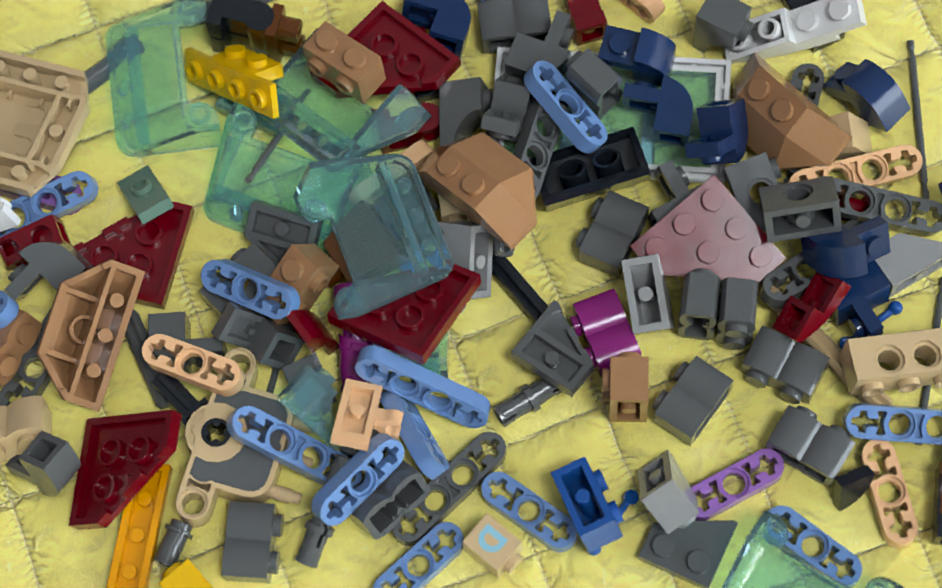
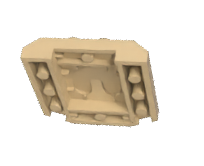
M0 50L1 190L32 197L62 171L90 112L88 78L84 71Z

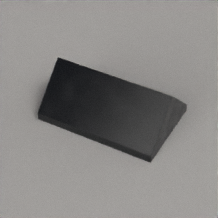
M634 126L608 134L606 142L593 153L581 152L574 145L553 151L540 190L547 212L607 194L609 190L616 191L650 180L651 173ZM536 157L531 158L532 165L535 166Z

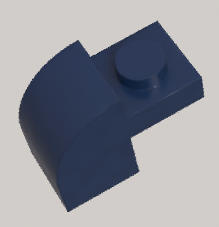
M404 0L402 16L417 26L430 29L429 35L461 60L471 22V13L467 3L464 0Z
M606 25L598 56L609 66L632 70V81H644L661 87L663 76L670 77L676 55V45L668 37L650 29L641 28V32Z
M864 59L859 65L846 62L823 85L828 95L852 103L861 119L867 121L869 126L888 132L911 109L902 90L894 79L877 64L867 59Z
M663 76L661 89L654 88V85L644 81H636L633 84L625 83L622 95V108L656 114L652 141L685 147V144L689 141L693 117V103L686 88L675 79Z
M745 99L716 100L697 107L700 137L685 144L686 158H701V163H704V165L738 163L746 151L748 141Z
M877 216L850 229H846L842 225V231L801 238L803 261L816 272L831 278L846 279L868 274L867 263L891 253L888 222L881 216Z
M875 260L867 263L868 274L855 278L840 279L850 285L851 288L833 312V318L837 327L848 322L855 338L883 335L884 326L872 309L889 301L890 283Z

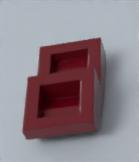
M816 272L800 300L792 295L789 297L772 328L799 343L803 342L832 315L845 298L851 286L838 278L827 277Z
M297 309L291 311L286 316L291 327L311 353H314L321 347H323L328 355L338 350V342L315 313Z

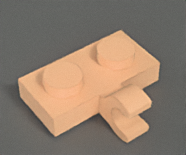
M346 378L330 444L368 451L373 429L377 430L380 434L385 433L398 440L404 413L395 409L378 408L383 386Z

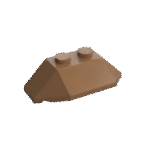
M756 53L751 56L733 80L731 99H745L748 121L747 145L758 155L766 152L768 159L775 157L780 170L830 166L852 138L849 133Z
M483 132L439 146L413 172L417 178L511 250L537 225L534 171L530 166Z
M110 259L59 283L36 354L62 400L100 412L145 271Z

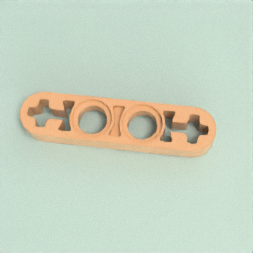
M899 145L835 161L830 166H815L799 170L786 183L818 178L816 174L819 177L828 176L830 171L837 170L844 174L846 181L872 187H881L912 178L921 169L923 160L921 153L914 146ZM901 155L905 160L910 159L912 162L907 170L904 165L893 167L889 171L888 164L895 163L901 158ZM872 162L876 164L880 172L879 178L876 180L867 179L862 173L863 163ZM841 189V193L839 195H843L845 193V190Z

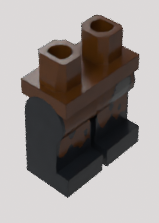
M212 0L205 20L213 51L218 53L225 51L224 49L227 46L239 44L244 45L246 49L265 54L270 59L281 63L283 55L300 59L303 53L302 46L306 43L305 35L301 34L303 27L302 19L286 16L285 6L274 3L273 8H271L268 4L256 0Z

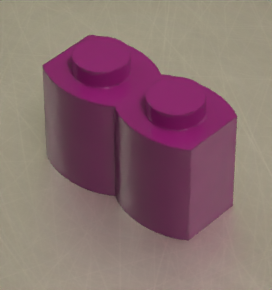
M614 289L573 304L574 315L569 317L571 326L578 337L583 335L588 346L584 349H586L593 361L594 368L597 369L600 377L603 376V369H610V356H618L622 352H636L641 355L635 335Z

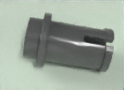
M172 519L170 524L165 525L166 534L156 556L153 558V561L168 568L178 561L187 539L191 540L193 537L190 534L193 527L176 519Z

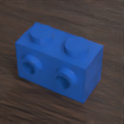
M584 456L551 472L577 532L589 553L623 537L618 523L623 522L624 519L615 500L607 503L603 492L608 490L609 487L600 469L592 471Z

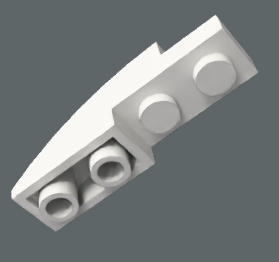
M819 0L790 11L783 7L749 19V21L753 22V26L744 42L738 40L732 51L724 48L726 60H731V64L748 62L754 53L758 54L762 59L839 40V34L867 25L862 0Z

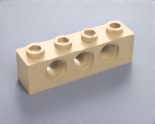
M942 328L847 339L839 354L849 395L862 394L863 397H874L882 394L884 391L897 389L901 393L915 391L921 386L928 385L942 388ZM915 358L925 360L928 366L920 365ZM878 362L887 363L892 368V371L883 369Z

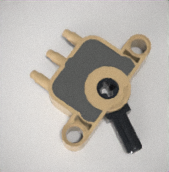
M245 348L231 349L225 355L226 358L234 360L236 363L242 362L250 366L248 372L244 374L245 382L242 389L233 396H221L212 392L209 401L205 397L198 401L174 377L158 373L152 381V385L178 413L182 414L181 426L186 430L185 438L191 456L176 497L175 505L182 522L193 528L202 527L209 522L218 497L231 501L265 503L270 498L297 505L301 502V493L277 485L283 464L238 442L230 436L227 430V420L233 411L242 406H253L299 431L321 435L325 425L323 423L294 414L291 405L285 398L254 388L258 378L257 364L254 355ZM230 370L227 375L218 373V378L222 385L226 380L232 381L234 379ZM248 415L241 419L238 418V421L243 424L241 429L243 432L254 429L262 434L268 427L267 424L260 429L251 426ZM273 431L270 435V444L275 450L284 451L287 447V438L282 432ZM216 433L219 436L223 434L225 439L222 442L217 439L212 440L211 434ZM303 454L304 464L312 468L313 459ZM192 500H200L204 503L201 512L191 515L184 511L187 503Z

